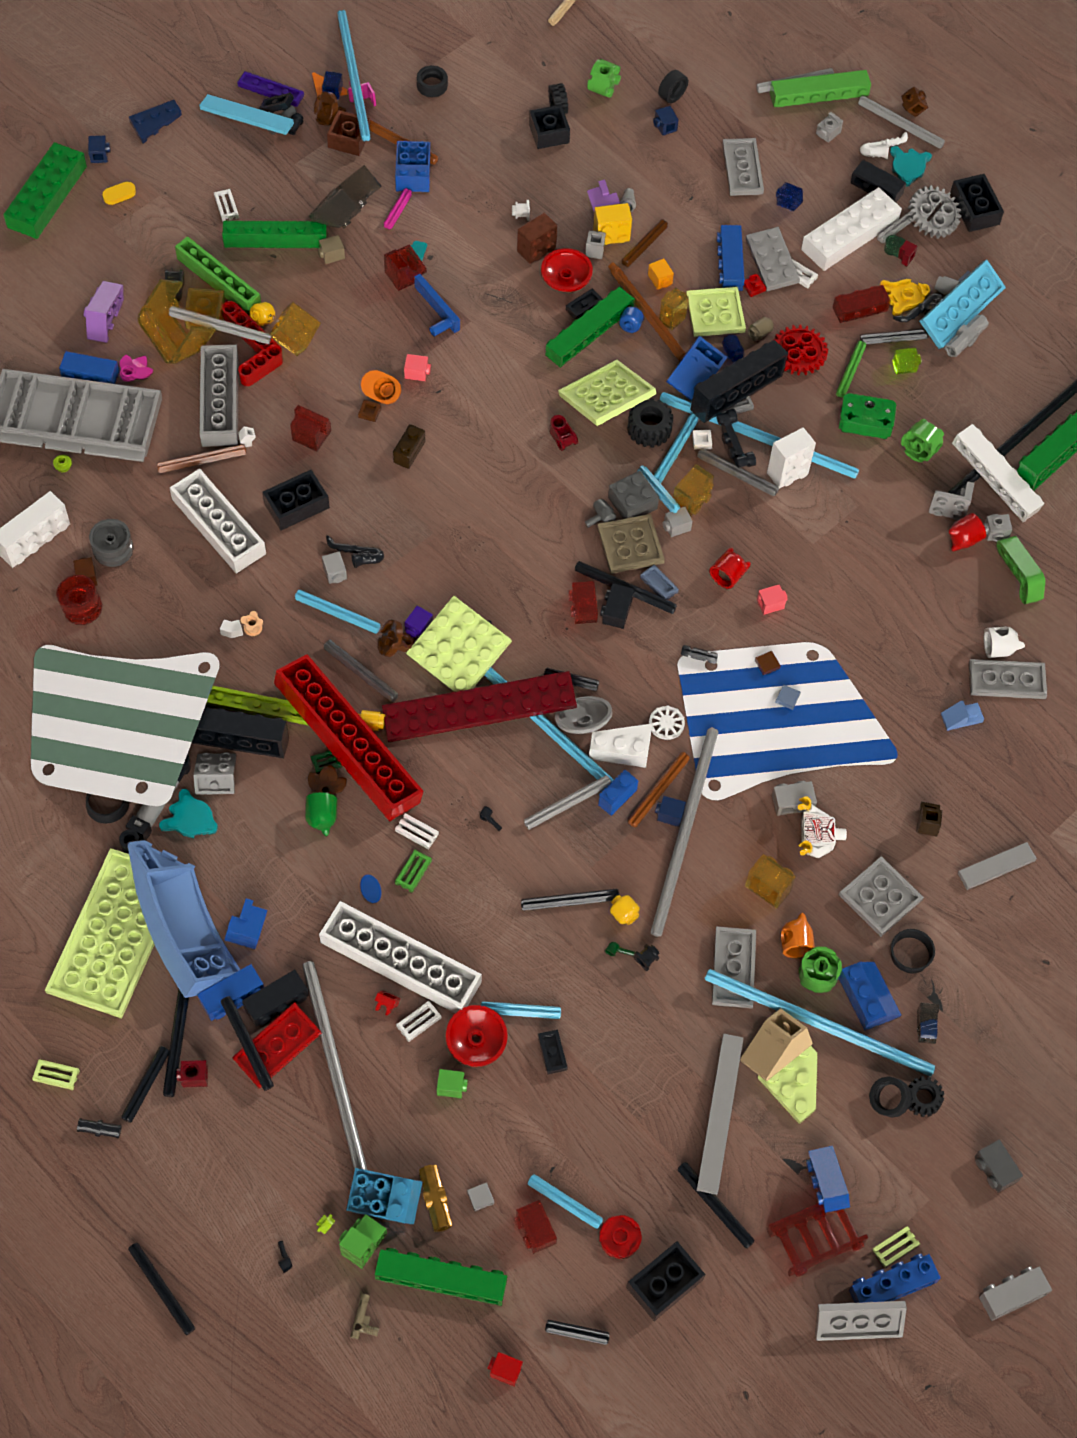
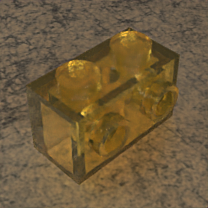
M676 287L671 292L668 291L661 301L659 319L670 330H673L686 319L689 299L685 292L680 291Z

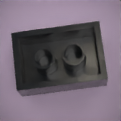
M985 173L953 181L950 196L951 198L955 197L954 203H959L956 208L961 209L959 214L969 232L1000 225L1004 210Z
M312 469L262 492L264 505L280 531L330 508L329 497Z
M676 1241L630 1279L626 1288L652 1320L656 1321L700 1284L706 1274L679 1242Z

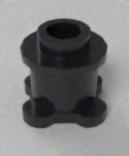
M646 944L640 953L638 951L634 953L635 961L645 971L649 970L651 963L659 960V951L653 945L649 946Z

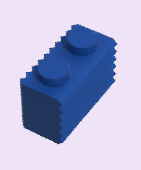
M623 770V773H620L599 794L598 806L612 816L637 791L639 781L628 771Z

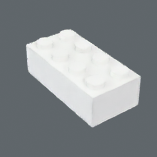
M49 491L0 528V556L13 568L17 564H21L30 554L37 552L46 542H50L58 533L66 530L70 525L65 504Z

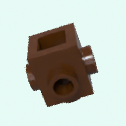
M915 86L901 96L903 108L914 117H917L929 108L926 102V94Z

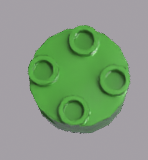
M601 58L600 60L598 59L590 73L592 78L591 80L588 79V90L611 98L614 93L615 84L618 85L621 79V75H618L621 66Z
M921 419L903 435L901 445L902 447L905 446L906 450L904 452L912 460L927 462L943 446L944 432L926 419Z
M815 947L806 952L799 967L801 985L815 993L830 992L836 985L842 971L840 958L836 956L832 949L827 947Z

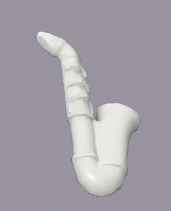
M904 132L901 138L896 137V139L891 138L890 140L887 138L879 142L863 144L860 147V153L872 158L883 157L888 159L889 147L906 142L908 139L907 132Z

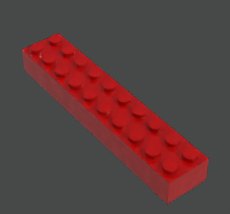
M308 654L276 670L275 686L389 822L420 804L424 791Z

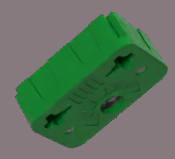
M847 393L843 398L838 428L841 429V432L887 439L892 434L897 405L893 400Z

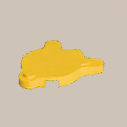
M903 279L897 282L882 280L879 285L881 290L889 293L885 301L893 306L892 314L894 316H899L907 310H913L930 293L929 285L919 282L917 285L911 282V279Z

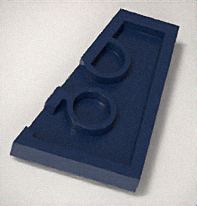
M171 100L129 116V122L144 144L148 137L151 135L155 136L159 133L158 130L171 124L182 113L176 101Z

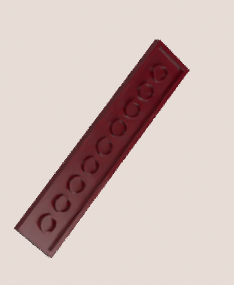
M570 671L382 705L383 714H385L384 722L388 743L577 708Z

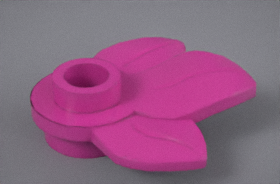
M125 355L120 360V378L125 382H131L135 379H146L153 373V369L147 367L146 356L132 360L131 357Z

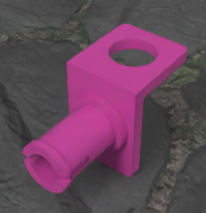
M349 81L350 88H348L349 101L352 103L354 102L351 83ZM369 82L360 84L363 99L369 98L373 106H376L375 92Z

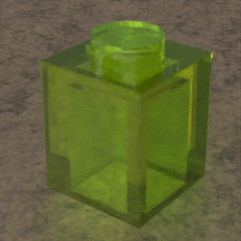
M916 348L895 350L892 361L896 375L917 372L919 365H921V356L917 353Z

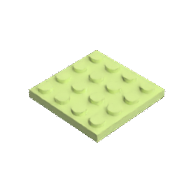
M618 360L558 390L561 398L597 426L656 395V389Z
M453 596L406 654L452 691L457 692L473 689L512 640L457 597Z

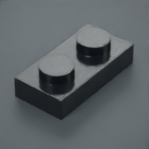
M292 93L264 99L259 109L270 113L287 110L290 108L294 97Z
M592 288L568 303L565 310L575 320H578L587 310H591L603 298Z
M558 1029L539 1033L538 1040L547 1075L567 1071L568 1067Z

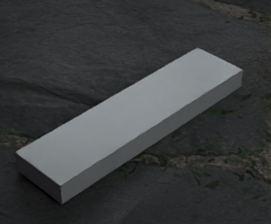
M1026 842L958 871L957 874L965 888L969 890L1035 862L1037 858Z

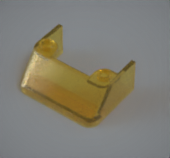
M160 279L139 312L138 323L164 361L168 364H176L201 352V346H206L215 332V328L192 326L188 334H186L177 319L169 315L171 306L179 308V303L175 296L183 283L181 281Z

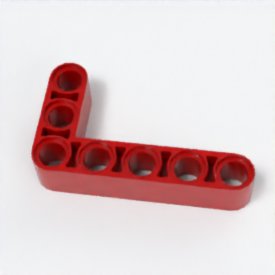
M234 301L223 303L224 321L265 332ZM241 337L257 353L238 368L240 383L243 386H251L282 365V348L272 338L269 344Z

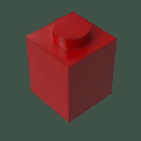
M498 1352L496 1358L492 1356L488 1369L491 1370L490 1377L515 1387L523 1361Z

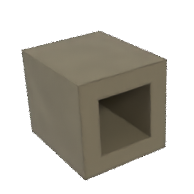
M339 235L319 240L320 248H317L319 257L323 258L325 264L345 259L344 246Z

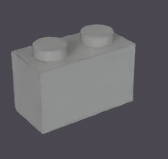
M798 781L790 785L783 783L774 787L772 799L776 815L806 812L805 809H798V805L802 804L799 799L805 796L809 797L811 804L816 807L817 799L812 781Z

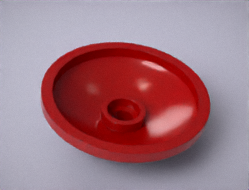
M563 248L552 251L544 258L541 264V275L546 284L555 290L563 292L582 289L589 283L593 274L590 259L575 249Z
M471 1005L462 1008V1010L460 1009L452 1016L446 1028V1044L450 1053L456 1060L467 1066L482 1067L493 1063L502 1055L507 1044L508 1033L503 1019L497 1012L486 1006ZM477 1036L479 1038V1041L474 1042L472 1040V1037Z

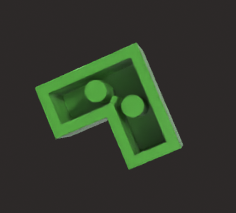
M366 1214L362 1219L358 1218L349 1231L345 1230L339 1238L341 1255L362 1269L387 1235V1228Z

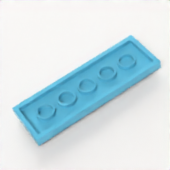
M985 260L919 322L938 349L943 348L956 335L962 325H967L1006 287L988 260Z

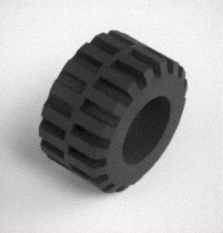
M650 398V400H645L631 408L627 429L633 441L636 440V444H643V447L650 446V448H654V445L661 446L662 443L667 442V438H670L673 414H671V408H667L668 405L666 403L662 404L661 400L654 401V399ZM654 421L657 425H646L643 422Z

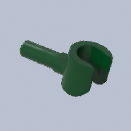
M616 942L609 943L605 950L606 954L613 957L617 952L634 956L635 951L620 947Z

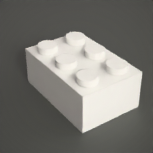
M804 427L773 443L767 474L779 488L789 486L793 481L799 478L802 479L809 473L816 442Z

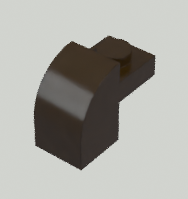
M921 801L916 832L937 837L942 822L940 805Z

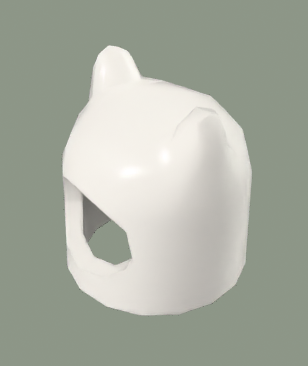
M1011 627L986 628L984 631V649L988 658L1010 656L1016 650L1025 647V644L1019 641L1017 632Z

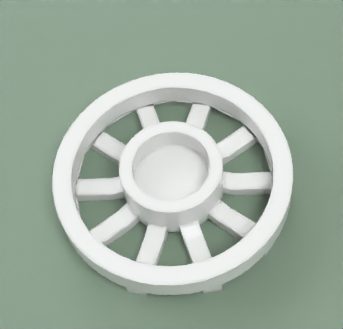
M667 705L658 707L651 713L649 724H652L651 732L656 737L670 740L678 737L683 732L685 720L678 709ZM652 719L659 720V722L652 723ZM681 720L682 725L675 722ZM659 725V728L656 731L653 726ZM673 727L680 728V730L676 732V730ZM663 730L665 731V735L660 734L659 732ZM668 731H672L674 734L668 735Z

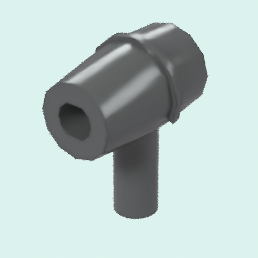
M604 499L596 500L593 507L597 515L585 521V524L589 528L601 520L604 523L615 521L616 514L614 509Z

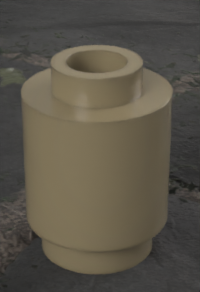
M765 316L751 324L747 330L749 337L753 341L762 339L773 331V321Z

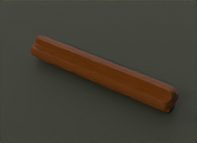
M660 220L622 259V264L629 267L668 227L667 221Z

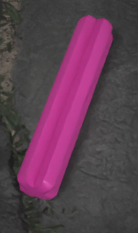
M403 189L384 221L385 228L389 230L393 228L412 196L411 190Z

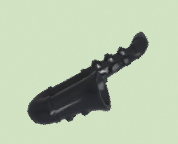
M933 293L906 316H894L893 319L898 322H908L911 319H915L923 311H925L924 314L926 315L944 297L940 293Z
M326 536V541L330 548L340 552L352 553L351 557L354 568L363 564L380 563L384 559V553L379 548L335 543L330 536Z

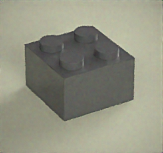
M641 471L609 485L608 498L623 519L646 515L658 509L659 496Z

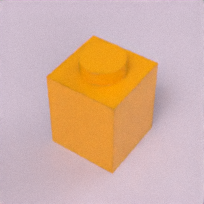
M664 258L649 264L648 276L657 290L673 284L674 273Z

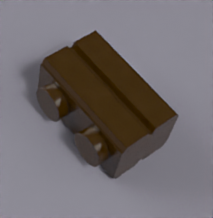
M408 425L406 432H404L393 450V462L395 464L410 469L426 442L423 429L414 425Z

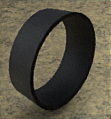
M87 793L86 795L87 813L93 820L99 823L116 822L126 814L129 808V801L123 800L121 806L116 811L110 814H99L93 811L88 804L92 794Z
M905 929L899 932L892 941V961L904 972H921L932 963L935 957L934 943L923 931ZM904 938H915L921 941L928 950L929 959L927 964L921 968L904 966L894 955L893 948L895 944Z

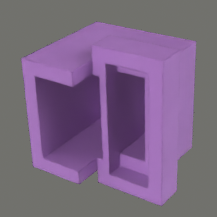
M605 179L599 181V187L587 191L593 212L595 207L620 204L617 193H609Z

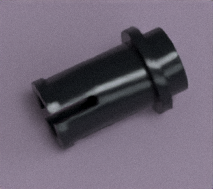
M299 113L291 116L294 124L288 131L290 135H295L299 126L304 122L303 116Z

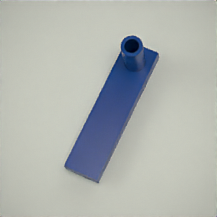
M421 274L414 276L415 288L442 318V321L429 327L430 333L435 337L449 328L454 333L460 330V319Z

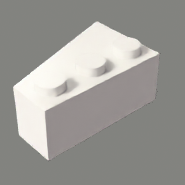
M652 724L592 732L589 757L597 761L646 768Z

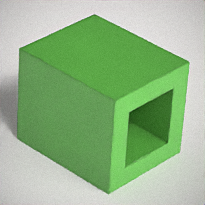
M440 1069L437 1095L462 1098V1093L467 1092L468 1079H464V1072Z

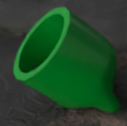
M329 793L309 794L306 796V822L310 827L321 830L323 835L327 837L330 833V828L337 818L338 798Z

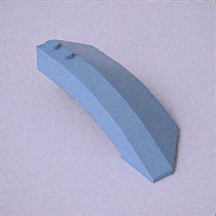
M145 840L129 842L128 851L135 889L146 925L164 965L185 998L197 996L200 992L238 972L240 968L223 943L207 910L195 875V866L190 863L183 864L177 861L178 857L165 850L160 852L152 848V844Z

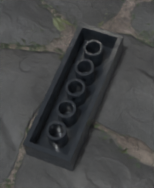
M773 340L765 343L756 351L750 352L746 357L738 359L729 367L726 366L719 373L711 375L707 380L699 382L694 387L690 410L703 423H706L716 417L717 414H721L748 396L781 378L788 352Z
M205 706L192 744L284 759L289 741L287 722L277 717L272 719L259 714L248 715L241 711L230 712L222 708L211 709Z

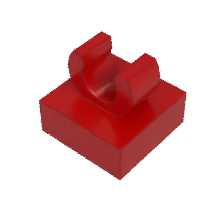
M756 273L744 280L743 287L750 297L766 291L765 284Z
M382 990L376 995L375 1001L379 1003L376 1005L375 1010L379 1011L381 1006L384 1005L387 1008L385 1015H389L392 1009L399 1005L401 998Z

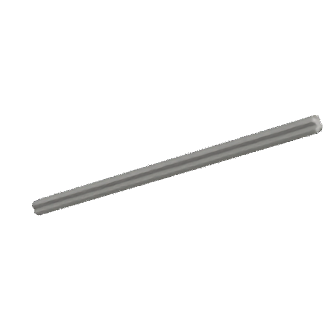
M713 727L709 728L706 733L650 933L655 937L662 936L719 733Z
M308 961L303 963V970L318 1029L322 1032L320 1037L354 1170L355 1168L367 1170L315 964Z

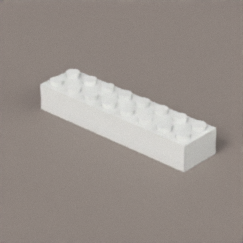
M341 901L319 934L322 944L454 1013L469 1005L481 985L482 974Z

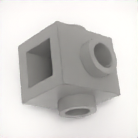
M992 514L987 516L985 523H983L987 541L997 542L998 540L1010 537L1012 526L1009 514Z

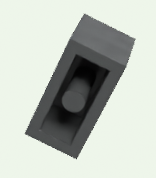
M1000 1139L979 1150L975 1155L976 1165L981 1171L985 1172L991 1188L996 1189L997 1193L1017 1183L1023 1177V1174Z

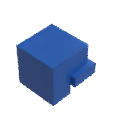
M246 898L240 918L231 916L224 940L255 949L268 910L252 906L253 900Z

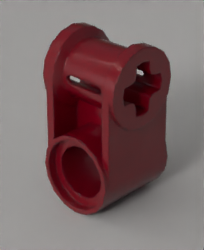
M554 415L551 418L549 432L558 448L563 451L565 447L578 444L577 435L566 421V418L562 415Z

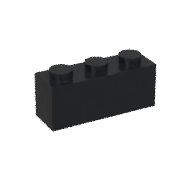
M862 160L853 171L850 182L867 193H871L879 187L895 203L903 195L906 182L865 160Z
M294 969L242 1000L243 1008L255 1027L259 1025L264 1026L274 1016L281 1015L294 1002L296 1004L304 1002L309 996L308 988Z

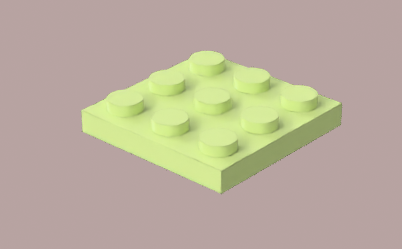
M738 287L686 291L694 337L745 333L746 326Z

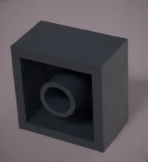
M562 105L529 111V126L537 149L570 143V127Z

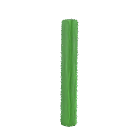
M857 342L837 389V397L844 398V395L847 393L865 351V342Z

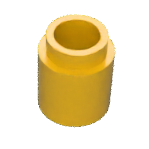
M362 710L361 714H359L371 730L379 731V729H384L385 714Z

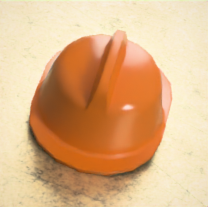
M378 370L369 371L361 380V389L364 394L382 404L394 403L401 394L399 381Z

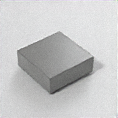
M487 1182L467 1190L474 1211L495 1204Z

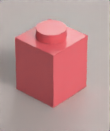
M407 354L404 367L405 379L426 382V377L431 372V364H428V357Z
M780 584L759 590L757 602L763 615L785 608L787 594L784 590L782 591Z

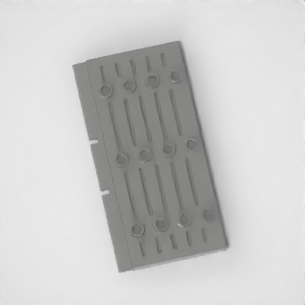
M2 369L0 375V442L42 448L43 444H46L45 449L82 453V449H85L84 454L144 462L159 413L162 393L161 390Z

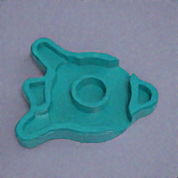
M893 146L890 149V153L894 158L892 171L898 175L899 179L906 182V186H910L917 178H922L926 163L932 158L931 153H918L914 149H909L908 153H904L898 146Z
M182 789L179 792V801L169 807L173 817L164 819L159 823L161 831H177L189 838H194V836L201 834H215L218 830V825L213 818L211 808L205 802L193 798L188 789Z

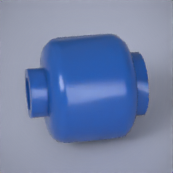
M627 307L623 310L619 325L624 331L635 333L640 329L644 315L636 307Z

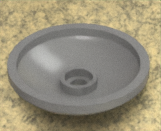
M594 696L576 698L577 708L556 712L555 721L560 729L568 733L587 734L601 729L609 722L612 717V707L603 698Z

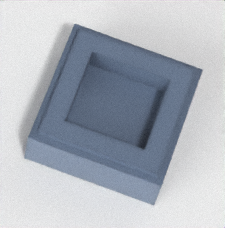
M783 685L776 703L793 710L801 692Z

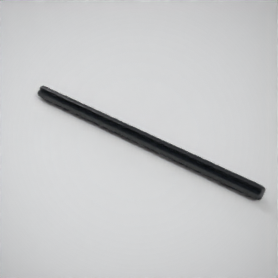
M1077 379L996 450L1005 456L1077 393ZM974 468L952 487L948 493L960 495L961 488H965L967 482L974 483L981 475Z

